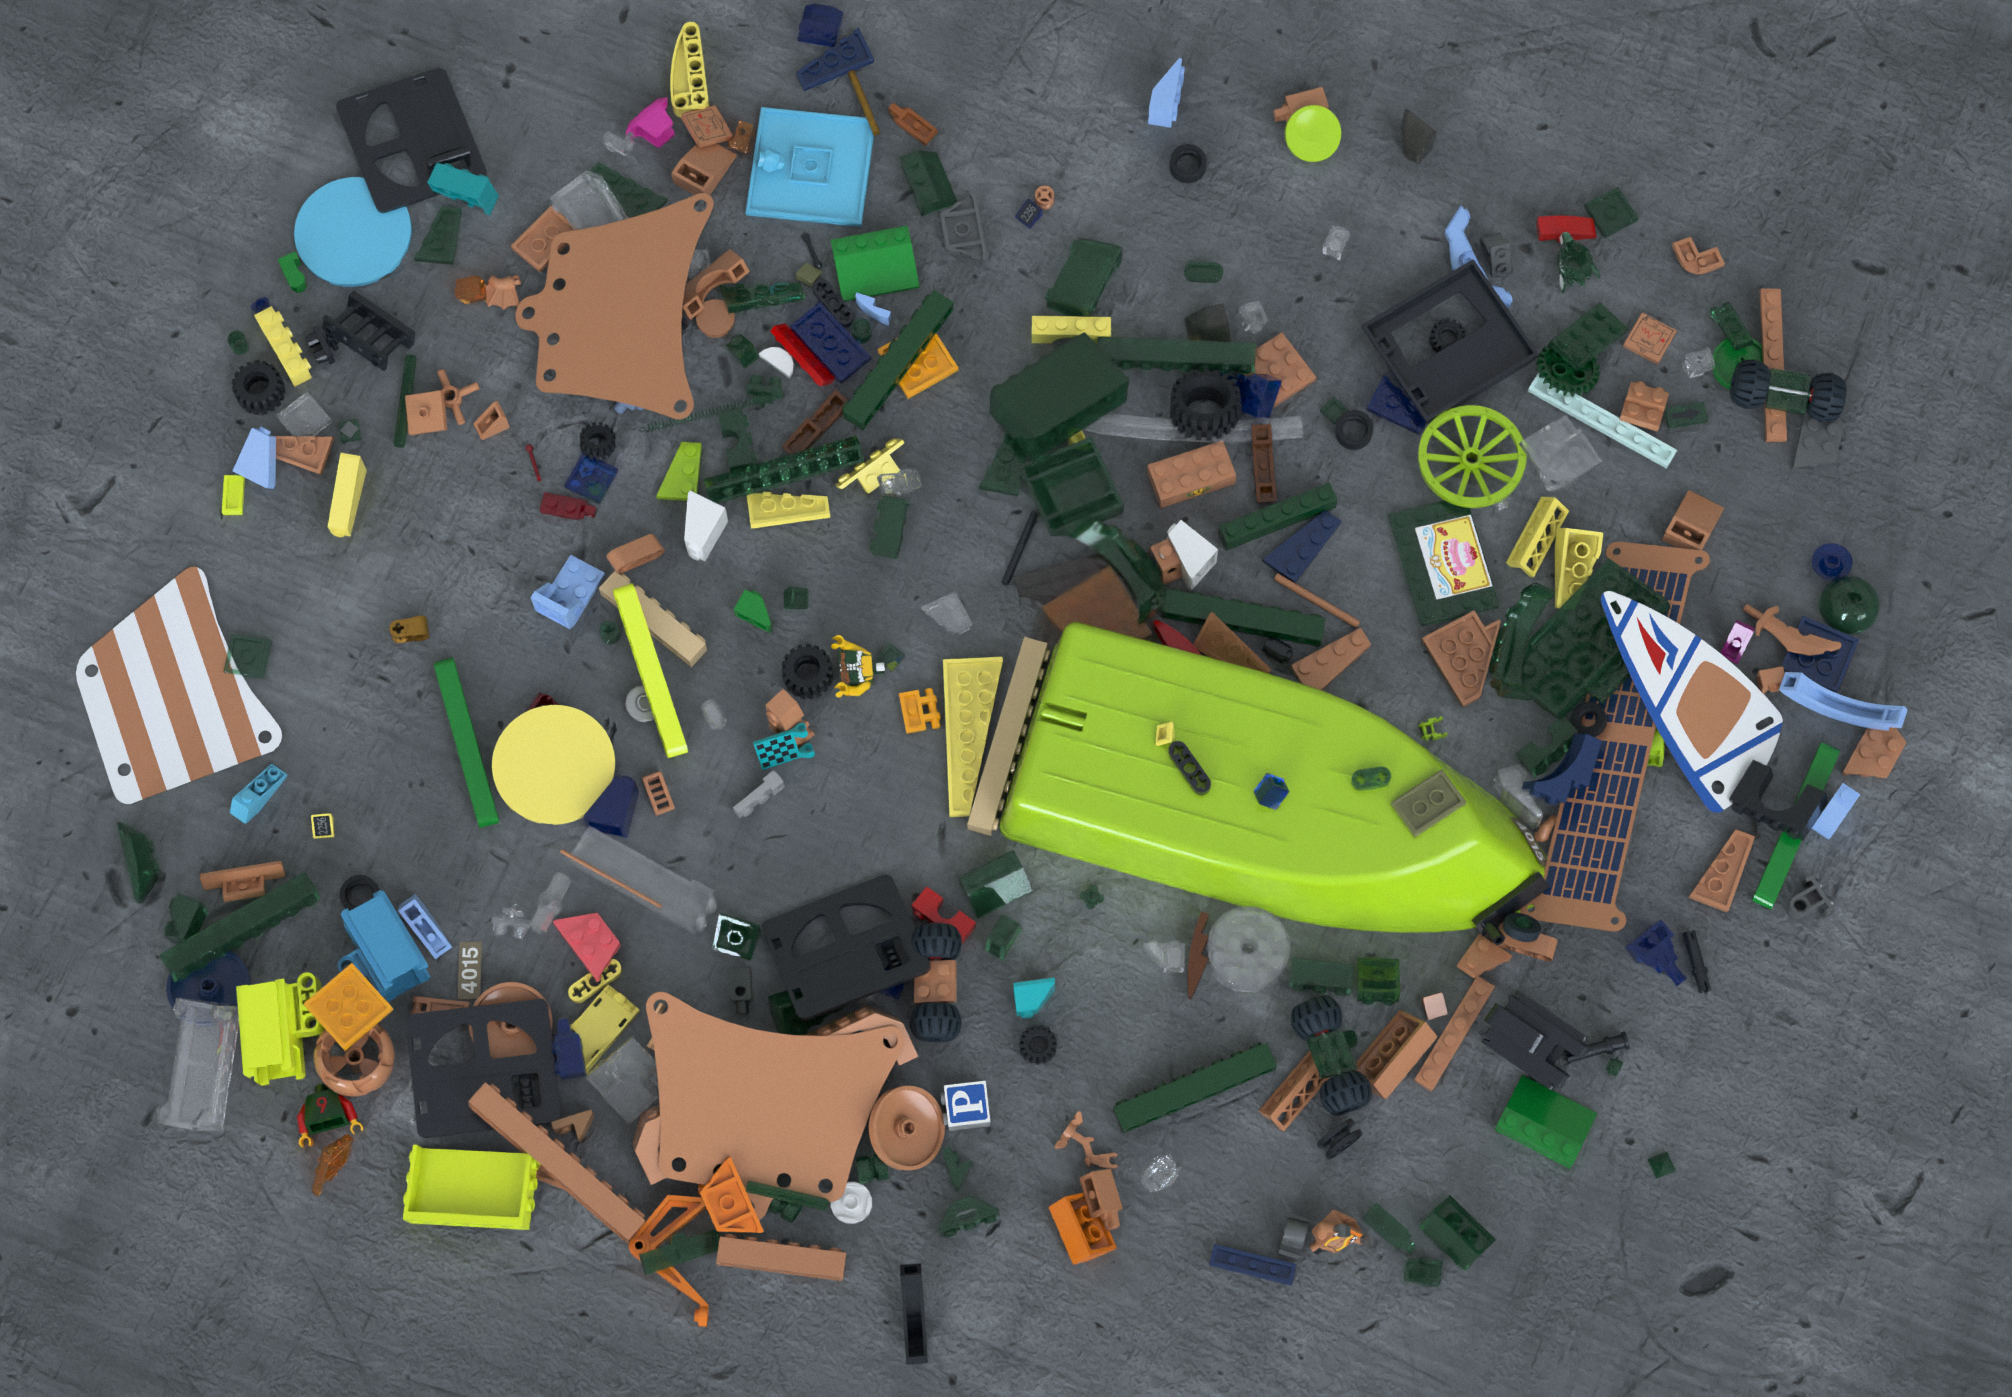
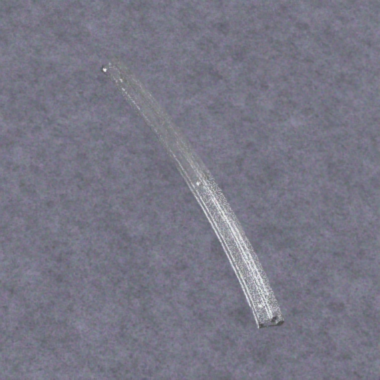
M1020 395L1015 396L1011 409V415L1037 422L1095 433L1144 439L1219 442L1222 440L1223 442L1252 441L1251 425L1271 424L1272 440L1304 436L1301 416L1239 420L1235 429L1231 428V433L1228 435L1223 432L1220 439L1212 436L1211 441H1207L1206 437H1202L1200 441L1196 440L1195 435H1192L1191 438L1186 437V431L1181 434L1178 431V426H1173L1172 419L1099 412L1050 403Z

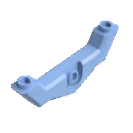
M1460 205L1444 233L1449 243L1451 271L1474 259L1485 275L1464 233L1470 220L1469 211L1463 209ZM1492 286L1506 307L1510 308L1512 302L1510 292H1505L1503 287Z

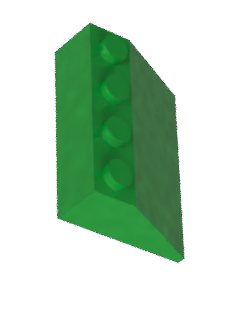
M908 225L831 240L841 297L844 302L856 300V293L873 297L919 288Z
M1522 1075L1494 1130L1570 1169L1597 1113Z

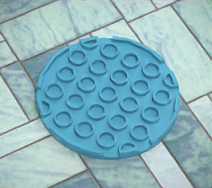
M349 177L338 179L322 186L305 201L296 219L294 238L300 258L315 276L333 285L359 287L379 281L380 278L393 272L399 266L405 253L408 252L411 243L412 224L406 206L387 213L378 212L365 179L362 177Z

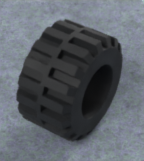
M254 360V364L247 362L246 367L243 365L239 367L240 372L236 371L234 374L236 379H232V390L243 409H246L249 413L253 411L254 415H259V412L265 415L268 410L273 412L275 406L279 407L281 405L280 400H284L285 397L283 394L285 393V384L280 373L272 364L268 365L266 361H263L261 364L259 360ZM258 381L269 383L264 392L260 394L249 393V389L254 383Z
M806 644V647L798 645V649L792 648L790 655L786 654L784 657L785 661L782 662L784 684L788 691H792V694L796 697L798 694L802 699H805V696L813 699V695L819 697L821 692H826L828 685L831 686L833 668L830 657L826 655L824 649L819 650L817 645H814L813 648L810 644ZM807 663L816 665L819 668V673L814 678L804 680L796 675V671L801 665Z

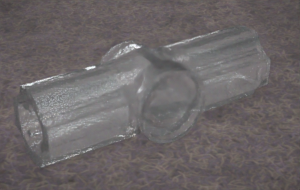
M560 872L554 874L547 890L538 896L539 906L529 924L531 930L543 935L547 932L553 917L562 911L563 904L561 901L572 881L570 877Z

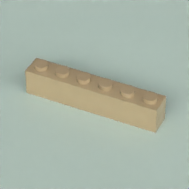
M614 571L599 587L600 594L617 607L613 589L631 584L629 583L630 579L625 574H617ZM636 585L635 590L650 635L692 668L707 651L706 640L699 634L694 635L690 632L691 629L686 623H679L671 611L668 609L664 611L656 599L653 597L649 599L644 595L645 591Z

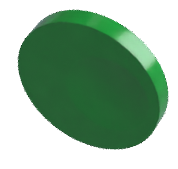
M1733 336L1723 340L1716 347L1711 359V369L1716 380L1730 390L1732 376L1739 362L1744 360H1758L1762 362V345L1758 341L1746 336Z

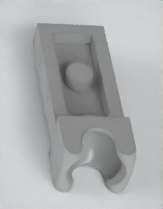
M774 770L763 778V784L733 807V811L739 819L750 815L757 804L765 803L771 793L775 796L785 787L783 785L784 781Z

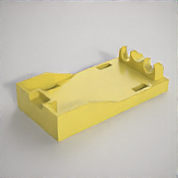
M608 984L584 1013L566 1029L553 1044V1047L583 1073L587 1074L638 1015L640 1010ZM601 999L602 1001L595 1007L596 1003ZM626 1019V1023L620 1028L619 1025ZM574 1031L573 1035L568 1039L567 1037Z

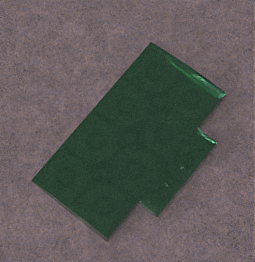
M1609 558L1499 670L1500 674L1560 722L1587 694H1590L1603 704L1630 677L1601 604L1602 594L1606 591L1615 592L1641 603L1662 615L1670 609L1666 598ZM1617 601L1611 602L1610 605L1614 612L1618 615L1621 614V608Z

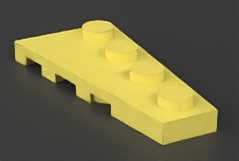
M746 490L751 529L830 518L827 496H791L788 493L775 495L771 494V492H763L762 494Z

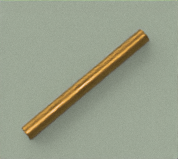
M851 70L848 72V76L874 136L879 135V127L856 72Z

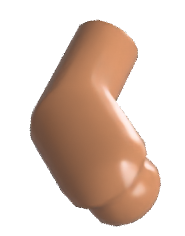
M1550 815L1540 825L1539 830L1535 832L1534 838L1537 842H1545L1549 839L1552 828L1556 824L1557 817L1555 815Z

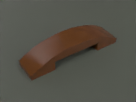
M1271 424L1251 425L1257 503L1277 502Z

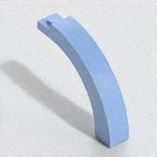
M1785 672L1779 688L1783 694L1795 702L1819 714L1870 729L1889 731L1890 727L1902 728L1908 711L1904 706L1879 705L1848 698L1820 686L1799 672Z

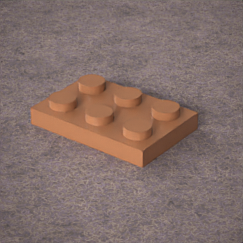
M550 206L511 245V249L540 273L549 264L551 243L554 237L562 232L579 229ZM561 243L557 249L558 253H560L568 245V243Z

